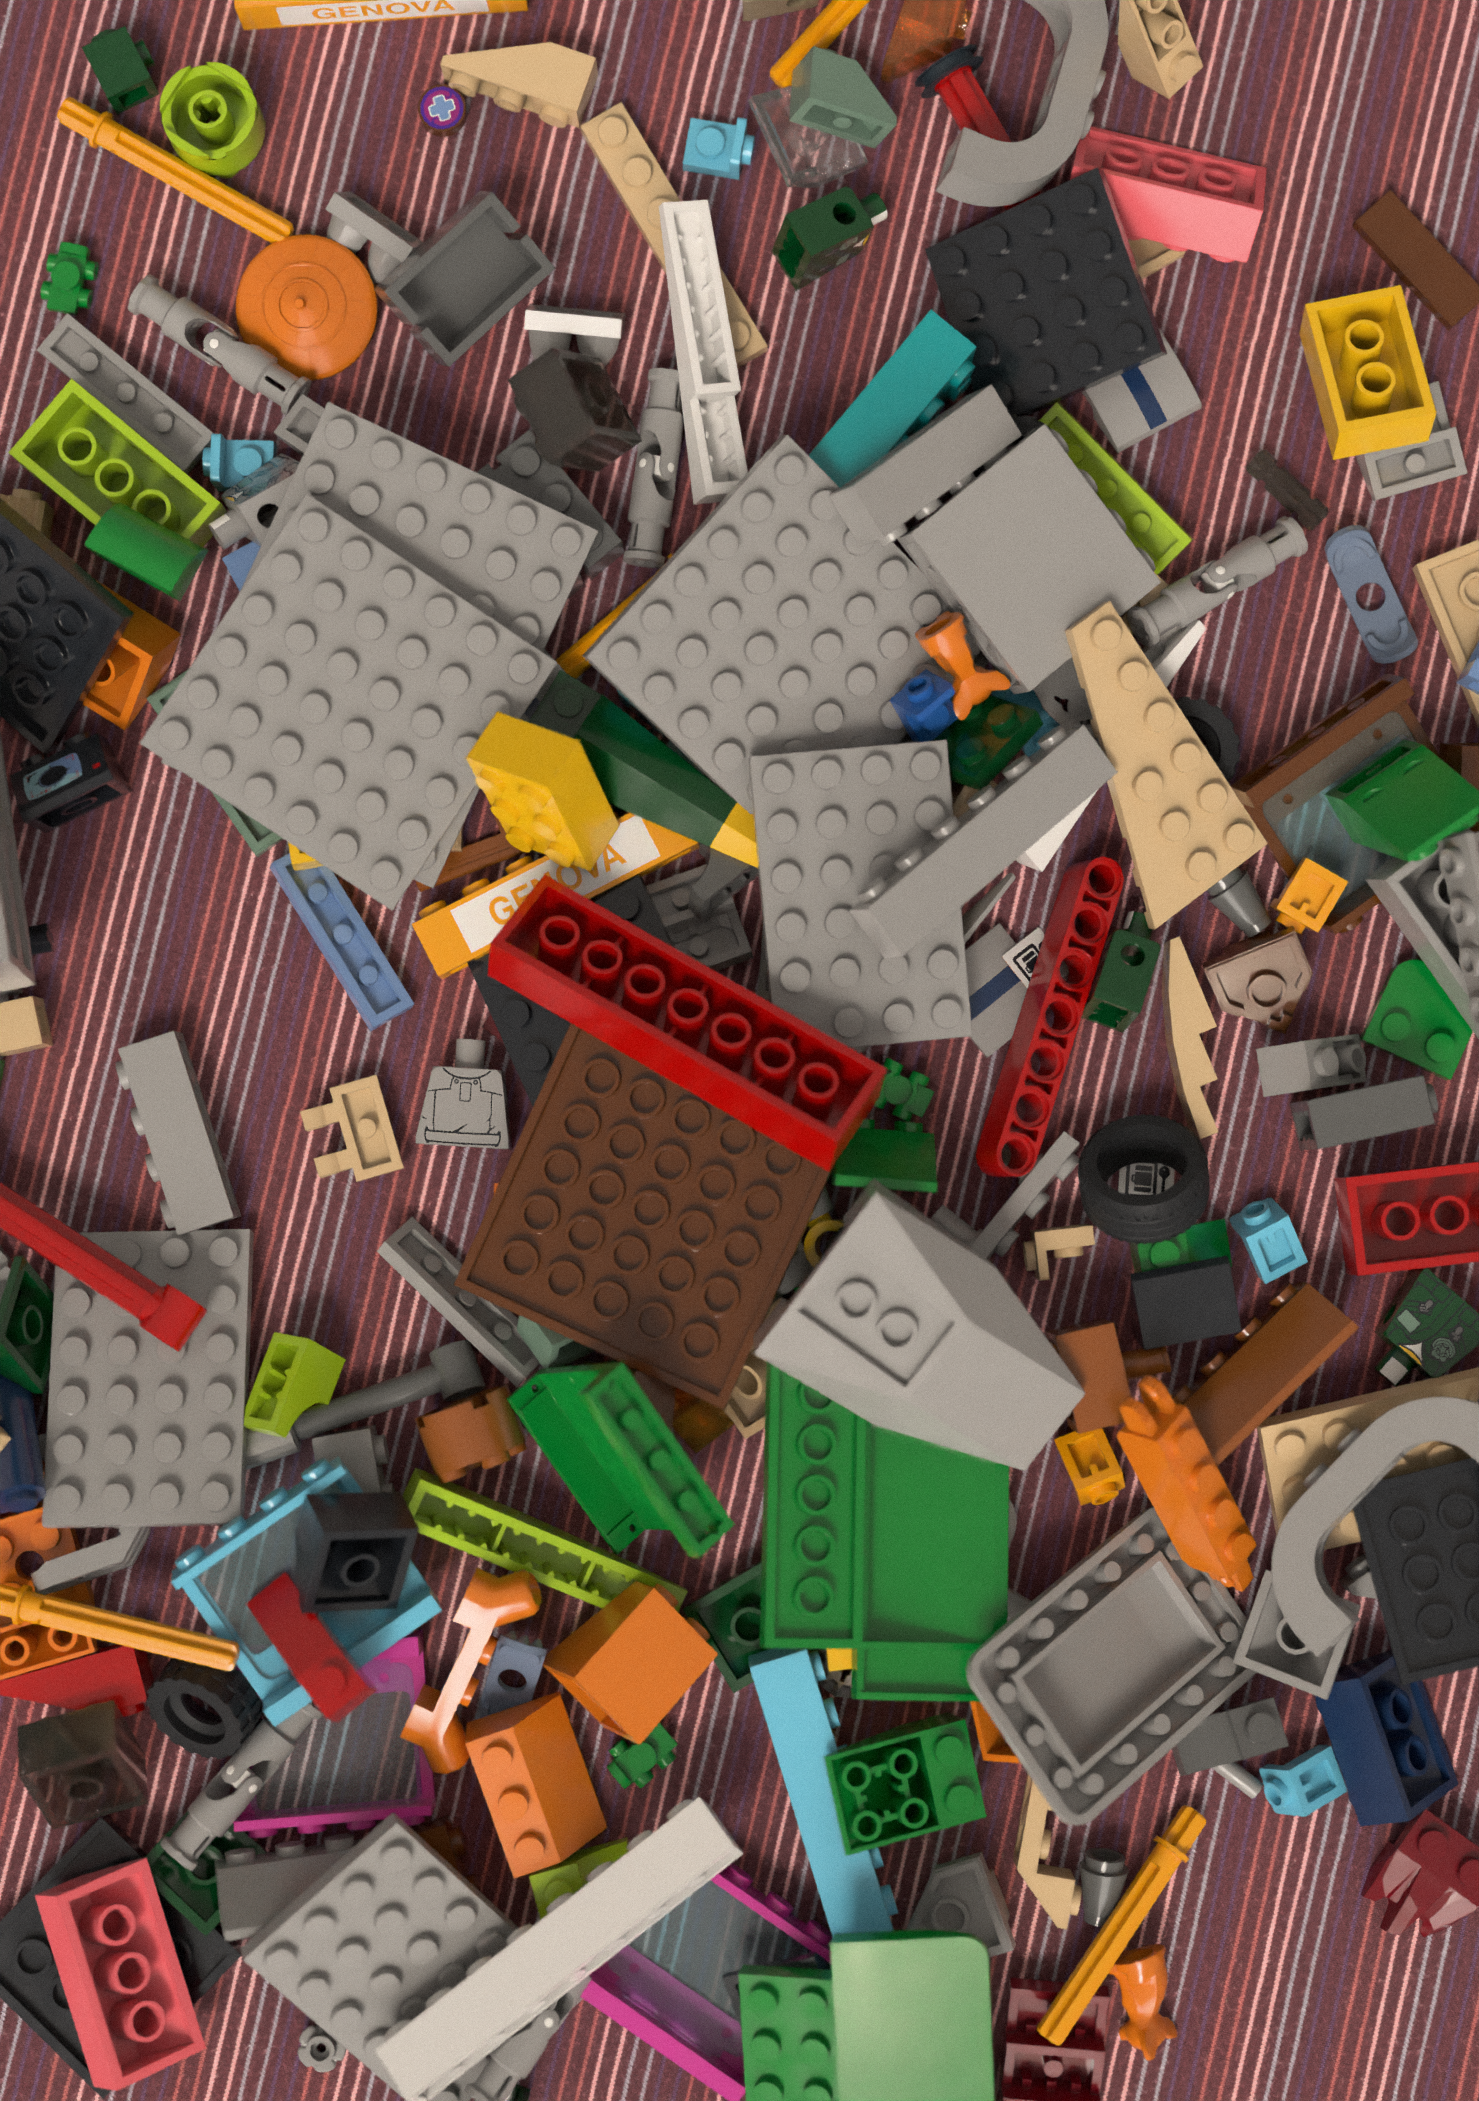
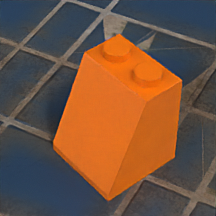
M635 1581L546 1654L543 1666L604 1728L640 1745L718 1656V1653L706 1642L711 1637L708 1631L691 1617L685 1620L674 1609L679 1603L666 1588L658 1583L651 1587Z

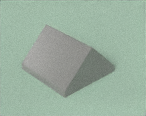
M1265 1570L1233 1663L1328 1700L1353 1627L1327 1654L1317 1657L1298 1638L1285 1620L1275 1596L1272 1571ZM1338 1596L1358 1616L1361 1605Z

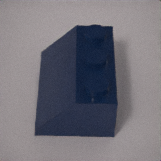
M1391 1650L1340 1667L1328 1700L1315 1696L1316 1706L1325 1723L1332 1743V1750L1339 1763L1348 1789L1350 1803L1355 1809L1360 1826L1410 1821L1459 1784L1423 1681L1401 1685Z

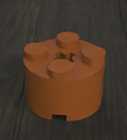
M507 1384L501 1387H492L469 1397L453 1401L450 1405L443 1407L442 1411L438 1412L437 1408L414 1418L433 1472L438 1476L440 1484L463 1477L468 1474L467 1471L481 1465L483 1469L497 1466L511 1460V1456L528 1449L525 1442L527 1437L520 1418L506 1399L511 1395Z

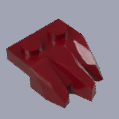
M1428 1809L1423 1810L1411 1819L1396 1842L1393 1844L1388 1841L1374 1861L1361 1892V1896L1373 1901L1384 1897L1388 1898L1389 1903L1380 1928L1386 1932L1401 1935L1419 1918V1932L1425 1938L1449 1928L1474 1912L1479 1907V1846Z

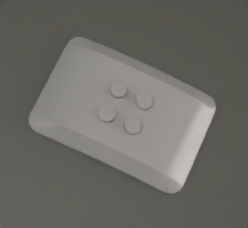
M1150 1507L1138 1514L1025 1606L971 1655L966 1667L967 1680L972 1690L1056 1816L1062 1822L1069 1825H1084L1092 1821L1257 1672L1233 1663L1248 1620L1220 1581L1212 1579L1206 1572L1191 1568L1180 1558L1154 1507Z

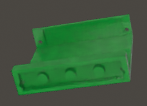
M623 1362L542 1368L506 1398L614 1554H619L645 1529L671 1530L689 1557L700 1558L735 1525ZM631 1524L633 1525V1531H632V1532H631L630 1529H629V1527H630Z

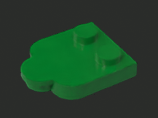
M1408 960L1399 963L1390 971L1361 1034L1360 1041L1447 1081L1452 1079L1473 1031L1426 964L1421 960Z

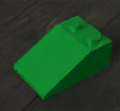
M864 1119L837 1159L831 1172V1185L867 1187L874 1178L886 1188L892 1190L936 1192L937 1172L934 1133H923L924 1123L894 1121V1130L874 1129L875 1120Z

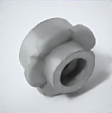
M318 2024L308 2026L300 2035L299 2042L301 2046L298 2048V2056L306 2067L312 2066L317 2072H328L336 2067V2062L341 2061L345 2056L346 2048ZM318 2044H324L326 2050L324 2052L318 2051Z

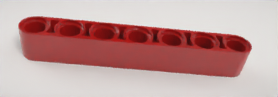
M1098 857L1073 863L1067 868L1063 876L976 1150L977 1164L982 1172L988 1176L1019 1177L1031 1171L1036 1163L1123 887L1124 877L1122 869L1111 858ZM1091 871L1096 876V890H1093L1089 882V873ZM1076 916L1082 921L1083 931L1081 936L1075 929ZM1062 961L1068 967L1069 975L1067 981L1062 978L1060 973ZM1048 1006L1054 1013V1024L1052 1027L1049 1026L1045 1017ZM1034 1052L1040 1060V1068L1037 1073H1035L1031 1065V1056ZM1019 1098L1023 1100L1026 1108L1023 1119H1020L1016 1110ZM1005 1144L1008 1145L1011 1152V1159L1007 1166L1004 1164L1001 1156L1002 1148Z

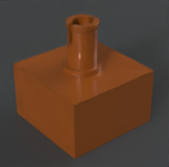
M1103 1318L1045 1331L1047 1339L1085 1391V1395L1066 1418L1067 1425L1078 1434L1125 1423L1119 1408L1126 1398H1132L1129 1381L1143 1378L1146 1375L1171 1372L1166 1346L1148 1350L1138 1348L1121 1352L1114 1322Z

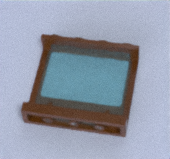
M1384 674L1230 785L1268 844L1266 846L1288 881L1303 857H1307L1348 881V884L1321 927L1333 934L1352 930L1363 921V914L1377 904L1382 905L1365 879L1393 858V856L1353 842L1326 798L1325 793L1403 739L1423 744L1440 758L1406 702L1415 693L1405 677ZM1479 820L1469 828L1471 832L1479 833Z

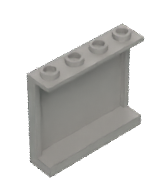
M1045 424L1028 431L1024 435L1025 438L924 521L912 526L907 532L897 538L952 612H960L964 616L963 623L968 631L967 633L995 670L1001 672L1009 679L1011 684L1010 690L1014 695L1030 692L1072 657L1065 634L1066 629L1101 603L1107 601L1111 602L1119 616H1121L1161 583L1153 572L1155 564L1151 557L1143 549L1134 546L1125 533L1127 527L1123 519L1113 509L1106 508L1096 494L1098 488L1093 478L1085 470L1076 467L1067 455L1069 448L1065 440L1055 430H1049Z

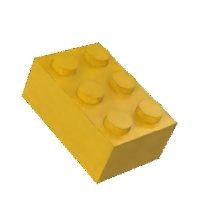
M1401 285L1305 304L1300 338L1332 459L1336 460L1429 441L1436 409Z
M496 712L466 756V760L476 776V784L484 791L491 804L492 813L499 819L506 832L505 837L512 846L523 852L534 850L545 854L553 862L563 867L574 865L591 871L620 825L579 740Z

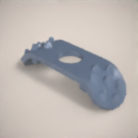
M1350 525L1340 529L1327 540L1324 547L1325 555L1367 651L1375 662L1382 664L1393 663L1409 656L1417 648L1419 642L1368 529L1361 525ZM1368 583L1377 584L1383 589L1385 594L1384 604L1375 611L1363 610L1356 601L1358 589Z
M513 1630L506 1635L500 1634L475 1720L532 1701L548 1650L542 1646L540 1639H536L532 1643H530L527 1635L517 1639ZM507 1669L516 1670L525 1677L526 1684L519 1688L507 1686L501 1681L499 1673Z

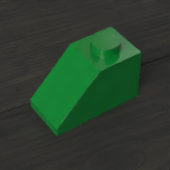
M1225 1219L1197 1222L1189 1230H1185L1183 1234H1179L1175 1238L1172 1237L1168 1241L1163 1240V1242H1155V1244L1130 1243L1134 1273L1226 1255L1228 1256L1230 1267H1233Z

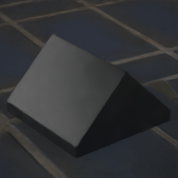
M1227 1255L1130 1274L1131 1329L1134 1339L1144 1350L1242 1331Z

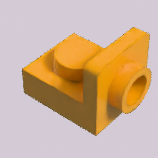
M1303 857L1278 899L1274 898L1270 904L1271 908L1280 912L1276 921L1287 928L1293 926L1296 933L1300 935L1305 927L1319 932L1348 881L1307 857Z
M1102 1428L1080 1434L1073 1431L1054 1439L1056 1448L1075 1488L1080 1505L1090 1502L1092 1505L1107 1503L1118 1496L1119 1490L1125 1488L1122 1470Z

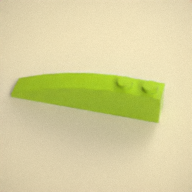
M416 1467L403 1493V1498L419 1527V1533L510 1571L516 1572L525 1569L535 1576L537 1582L597 1607H605L635 1581L654 1587L656 1583L662 1585L677 1599L679 1604L674 1608L677 1612H679L688 1592L686 1588L530 1515L452 1482L440 1484L438 1476Z

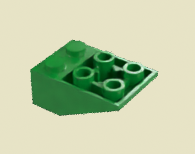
M1405 739L1325 793L1326 798L1353 842L1407 862L1420 861L1427 858L1438 849L1439 841L1452 832L1459 833L1467 830L1479 820V790L1426 746Z
M949 1712L899 1725L823 1756L844 1854L846 1856L987 1817L966 1721Z

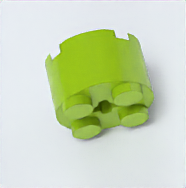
M206 62L207 65L193 68L187 66L180 69L170 78L161 94L160 112L164 131L181 160L209 176L231 178L254 160L264 141L266 122L256 97L244 76L226 64ZM208 118H210L211 120H214V121H210L209 123H205Z

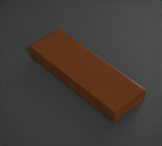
M1391 190L1353 224L1352 227L1448 331L1479 305V285Z

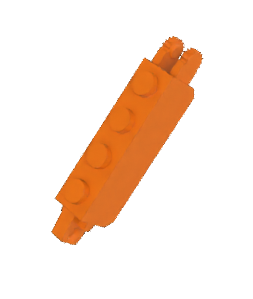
M1146 1375L1137 1386L1144 1402L1142 1403L1138 1399L1128 1397L1120 1405L1119 1410L1126 1424L1116 1437L1180 1558L1191 1568L1208 1573L1212 1579L1220 1581L1225 1587H1234L1236 1590L1243 1592L1254 1578L1247 1558L1257 1544L1187 1406L1174 1403L1164 1384L1157 1380L1156 1377L1153 1378L1151 1375Z

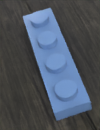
M290 853L272 862L270 866L272 873L369 1030L373 1031L411 1009L414 1002L333 871L325 866L294 871Z

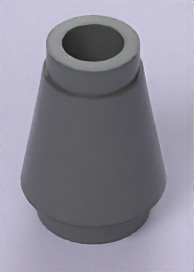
M1237 867L1207 890L1209 893L1207 900L1241 931H1244L1247 937L1258 934L1272 921L1247 870L1241 871Z
M1091 1848L1086 1851L1085 1859L1080 1862L1083 1919L1086 1923L1093 1926L1103 1927L1120 1900L1129 1872L1128 1867L1125 1865V1856L1116 1850Z

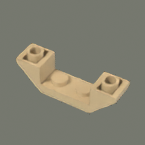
M1027 1772L1013 1861L1018 1872L1057 1928L1067 1929L1069 1916H1077L1079 1912L1081 1886L1075 1885L1076 1880L1070 1869L1038 1863L1039 1859L1047 1860L1049 1854L1051 1830L1044 1829L1047 1810H1053Z

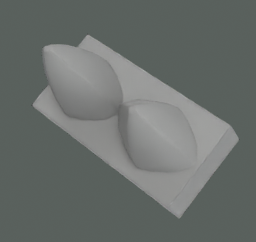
M334 192L325 208L333 214L328 226L327 238L344 245L354 254L361 249L368 239L372 242L369 249L368 268L370 277L375 284L381 283L424 243L352 192Z
M530 304L525 310L524 329L529 330V342L533 358L545 377H550L564 361L569 350L572 334H577L578 348L585 363L593 372H599L613 358L617 351L619 340L624 333L625 313Z

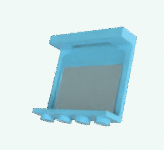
M339 1456L330 1462L326 1458H322L313 1463L302 1472L301 1477L304 1479L288 1491L284 1487H280L268 1494L259 1503V1506L262 1508L246 1520L240 1515L226 1523L217 1531L219 1536L217 1540L204 1549L199 1544L191 1547L175 1560L174 1563L177 1567L172 1570V1584L177 1590L181 1587L216 1636L236 1641L239 1644L240 1652L236 1664L262 1699L263 1712L274 1727L313 1700L297 1681L246 1603L284 1572H287L298 1586L295 1534L306 1494L364 1493ZM410 1559L397 1608L318 1613L357 1664L362 1667L441 1612L442 1608L439 1599Z

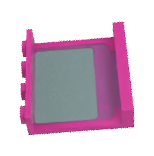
M423 1629L413 1630L360 1667L377 1688V1691L338 1723L326 1719L324 1715L319 1720L313 1719L295 1741L297 1746L275 1774L267 1780L245 1810L233 1823L234 1832L248 1831V1837L263 1838L278 1834V1828L297 1827L298 1833L311 1834L327 1830V1824L346 1823L347 1829L359 1830L376 1826V1820L386 1819L393 1812L407 1825L423 1823L425 1816L432 1815L436 1807L434 1772L430 1769L422 1747L400 1738L423 1684L427 1685ZM272 1642L246 1645L252 1652L259 1653L271 1645ZM236 1664L234 1668L239 1671L240 1668ZM261 1698L260 1700L262 1705L260 1706V1710L262 1711V1714L260 1719L258 1720L257 1725L262 1719H268L266 1714L263 1712V1702Z
M732 1863L590 1974L592 1980L580 1997L728 2101H740L745 2093L742 2029L723 1981L724 1973L740 1970L743 1964L762 1965L814 1952L831 1964L830 1942L833 1937L832 1933L818 1922L810 1919L805 1924L791 1914L794 1908L778 1894L769 1891L767 1896L755 1889L751 1886L753 1882L752 1877Z

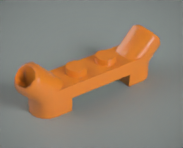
M479 1567L476 1568L453 1621L470 1628L442 1692L423 1684L405 1723L400 1738L422 1747L430 1769L433 1772L439 1774L454 1772L462 1768L470 1758L465 1745L466 1732L456 1708L458 1704L468 1707L480 1681L472 1676L478 1662L487 1666L499 1640V1638L491 1635L493 1628L535 1615L541 1605L542 1597L535 1576L525 1569L498 1577Z

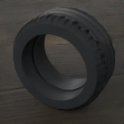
M1141 1114L1111 1121L1110 1124H1106L1103 1128L1098 1129L1088 1139L1078 1162L1080 1196L1087 1216L1100 1231L1114 1239L1117 1238L1119 1241L1125 1240L1126 1243L1155 1244V1242L1168 1241L1172 1237L1175 1238L1179 1234H1183L1185 1230H1189L1197 1222V1219L1201 1217L1209 1199V1168L1205 1149L1198 1137L1188 1127L1177 1123L1176 1120H1170L1168 1117ZM1141 1162L1166 1165L1176 1170L1182 1176L1169 1189L1148 1196L1127 1195L1116 1191L1106 1183L1116 1171L1125 1166Z

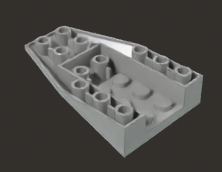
M873 1178L843 1217L845 1227L790 1301L782 1298L753 1336L754 1354L874 1425L1025 1471L1085 1395L1084 1389L996 1266Z

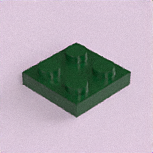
M989 695L986 700L974 705L964 720H955L932 741L947 740L950 780L981 790L997 776L1044 723L1037 710Z

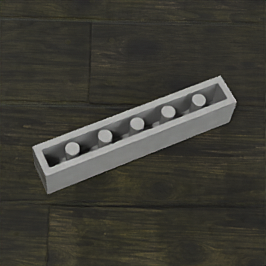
M1059 725L1050 730L1039 739L1038 744L1041 748L1030 758L1027 755L1021 756L1003 770L1002 773L1006 777L994 788L988 785L975 793L967 801L970 808L958 819L955 815L945 819L931 831L934 837L931 842L922 849L916 846L904 853L895 862L898 870L886 880L883 877L875 879L859 892L858 895L862 900L851 908L849 912L884 958L903 957L1117 773L1084 725L1064 729L1062 725Z

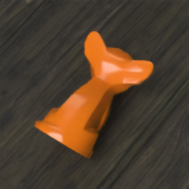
M946 611L937 616V620L931 625L919 629L915 633V637L922 648L931 657H934L938 665L953 676L952 686L955 690L952 700L953 711L958 719L964 720L972 707L986 700L993 690H1006L1010 688L1011 684L1009 679L1001 672L986 670L974 664L971 648L966 641L968 631L963 623L964 616L960 612L950 613V611Z
M1153 1944L1122 1951L1109 1971V1974H1113L1119 1982L1122 2005L1130 2017L1127 2022L1119 2027V2036L1121 2040L1129 2041L1134 2048L1142 2050L1147 2061L1154 2060L1157 2048L1165 2039L1176 2038L1178 2035L1174 2023L1168 2017H1163L1158 2013L1168 1984L1167 1967L1164 1958L1166 1948L1162 1944Z

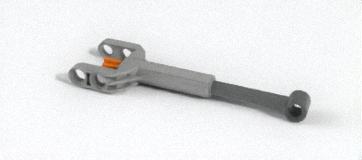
M462 1340L444 1345L429 1353L432 1365L331 1399L329 1405L320 1403L308 1407L296 1419L287 1438L247 1429L246 1470L301 1451V1440L441 1392L443 1400L449 1402L463 1399L482 1391L486 1386L472 1343L468 1340ZM47 1433L38 1436L41 1459L44 1462ZM114 1527L120 1530L121 1536L46 1561L39 1570L31 1574L35 1592L41 1594L54 1593L134 1565L150 1535L151 1527Z

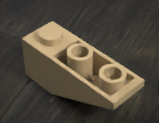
M1120 0L1118 46L1131 77L1170 99L1203 67L1178 0Z
M552 42L443 55L440 64L445 82L449 83V87L456 88L462 95L474 97L476 93L493 98L494 102L503 109L512 112H520L521 109L537 113L542 121L559 128H565L567 124L580 128L598 77L596 57Z

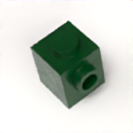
M125 26L118 30H104L96 34L92 38L91 43L82 47L117 115L160 94L148 72V69L156 65L143 39L141 38L133 42Z

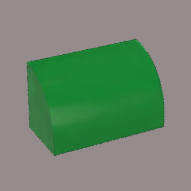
M117 503L105 512L84 544L97 557L178 601H181L209 551L123 503Z

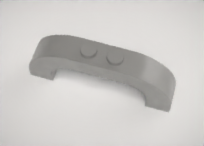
M1023 0L1037 9L1045 18L1052 31L1055 47L1052 64L1031 136L1019 142H1002L964 127L947 150L936 192L967 204L995 207L1021 202L1039 192L1050 182L1073 153L1079 140H1083L1086 137L1094 119L1095 113L1089 110L1090 103L1099 94L1106 76V71L1100 69L1107 46L1109 31L1108 13L1104 0Z
M1430 1397L1401 1404L1377 1418L1364 1432L1358 1427L1355 1428L1337 1447L1342 1455L1329 1468L1324 1463L1319 1465L1303 1482V1485L1308 1490L1289 1510L1277 1533L1272 1554V1581L1275 1596L1285 1620L1298 1638L1317 1657L1327 1654L1360 1620L1334 1593L1326 1579L1323 1568V1552L1329 1535L1409 1451L1421 1444L1431 1441L1447 1442L1460 1447L1479 1463L1478 1402L1452 1397Z

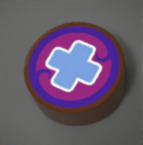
M445 84L434 85L428 88L420 97L418 113L422 125L429 133L438 137H449L458 133L463 128L467 119V108L462 94L456 88H451Z

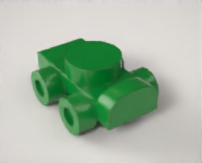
M61 242L58 254L49 253L46 269L47 272H51L52 282L44 280L40 291L41 299L48 301V310L77 316L79 307L87 309L91 307L93 291L83 288L85 279L96 281L99 264L89 260L91 252L89 248L79 244Z
M886 1058L883 1067L887 1068L879 1098L874 1106L883 1110L886 1102L895 1105L892 1115L907 1122H910L913 1114L922 1118L934 1094V1091L926 1088L930 1078L912 1071L909 1079L900 1075L904 1066Z
M659 1722L640 1745L634 1742L628 1745L623 1738L617 1741L608 1750L614 1759L606 1767L624 1789L633 1782L640 1789L654 1777L650 1769L656 1763L663 1770L676 1759L677 1756L672 1752V1749L678 1745V1742L664 1725Z

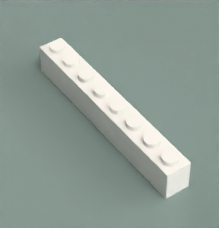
M700 1797L693 1802L691 1799H687L676 1805L667 1814L669 1821L654 1832L647 1830L635 1837L627 1846L628 1853L615 1863L608 1861L594 1869L587 1877V1885L574 1895L566 1893L553 1901L546 1910L548 1913L546 1917L534 1926L527 1924L512 1933L506 1940L508 1946L492 1958L489 1955L476 1961L466 1971L468 1978L453 1989L446 1987L435 1993L425 2004L427 2010L414 2020L405 2019L388 2030L384 2036L387 2041L375 2049L406 2101H429L743 1855L744 1853L710 1805Z

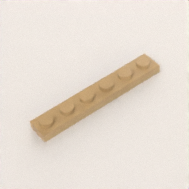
M622 102L582 124L580 126L581 133L666 273L659 206L663 202H678L680 199ZM720 267L738 369L767 352L768 346Z

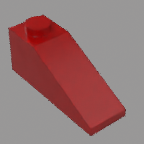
M287 1572L280 1575L246 1603L297 1681L326 1719L338 1723L377 1691V1688L318 1612H301L298 1586Z
M113 1644L99 1648L94 1653L0 1680V1695L94 1714L115 1711L117 1718H121L146 1709L144 1702H146V1698L149 1696L147 1692L154 1679L146 1651Z

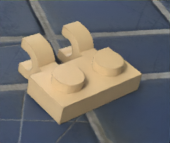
M377 1075L329 1088L333 1099L332 1103L300 1111L307 1132L339 1122L347 1147L345 1150L314 1158L319 1177L324 1178L353 1168L356 1182L404 1169Z

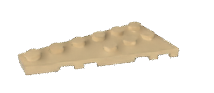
M1107 601L1101 603L1066 629L1065 634L1080 687L1085 689L1093 717L1090 723L1094 737L1099 739L1101 750L1117 771L1107 783L1122 837L1126 838L1135 867L1132 869L1136 887L1141 889L1147 910L1144 912L1148 929H1156L1268 843L1111 602Z

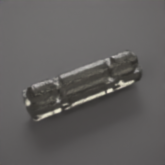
M1267 450L1259 451L1247 464V472L1258 482L1262 479L1266 483L1264 488L1290 513L1295 510L1299 514L1297 519L1307 529L1313 530L1328 515V508L1317 497L1314 500L1309 497L1311 491L1284 466L1280 469L1276 465L1278 460Z

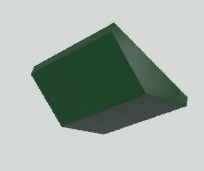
M14 1256L0 1301V1375L34 1394L43 1393L50 1371L54 1294L24 1256Z
M762 1561L728 1577L683 1608L687 1617L696 1620L710 1634L711 1637L706 1642L718 1653L714 1662L733 1693L754 1682L748 1656L772 1649L760 1647Z
M189 1811L174 1824L163 1838L165 1836L170 1837L189 1815ZM233 1824L222 1837L216 1836L196 1859L198 1864L193 1871L185 1868L162 1848L160 1843L163 1838L144 1857L148 1860L157 1891L205 1936L220 1922L215 1860L225 1859V1852L238 1848H254L255 1855L267 1854V1851L253 1838L248 1837L247 1832H234Z

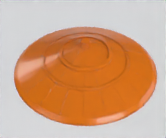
M292 235L266 246L246 267L236 294V319L244 343L262 347L277 357V364L298 378L305 376L311 381L336 375L353 364L369 344L376 325L377 297L373 281L366 267L347 247L337 243L335 240L319 235Z

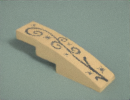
M1179 936L1164 943L1162 1002L1166 1045L1177 1095L1188 1127L1198 1139H1203L1217 1133L1218 1129L1200 1086L1215 1081L1218 1078L1199 1034L1215 1028L1217 1025Z

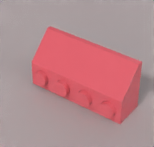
M1093 126L1090 127L1086 137L1083 140H1079L1074 151L1068 181L1097 167L1104 170L1128 240H1140L1143 238L1160 242L1165 247L1174 251H1186L1189 249L1209 254L1210 257L1220 262H1233L1236 260L1247 263L1264 208L1266 167Z
M139 1858L81 1875L35 1895L94 2087L118 2091L206 2049L147 1858Z

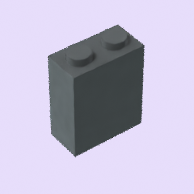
M1424 1075L1289 1103L1300 1150H1317L1435 1124L1432 1113L1438 1112L1435 1090L1431 1084L1425 1083Z

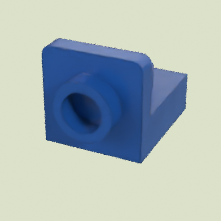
M927 669L910 679L904 688L890 699L891 704L914 743L932 741L958 719L949 699L955 694L952 684Z

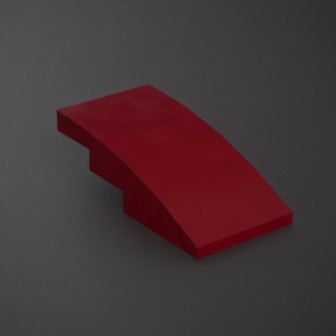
M1010 1977L998 2101H1101L1100 2091L1106 2053L1104 2036L1110 1998L1108 1986H1099L1063 2043L1058 2046L1042 2036L1037 2030V2025L1066 1982Z

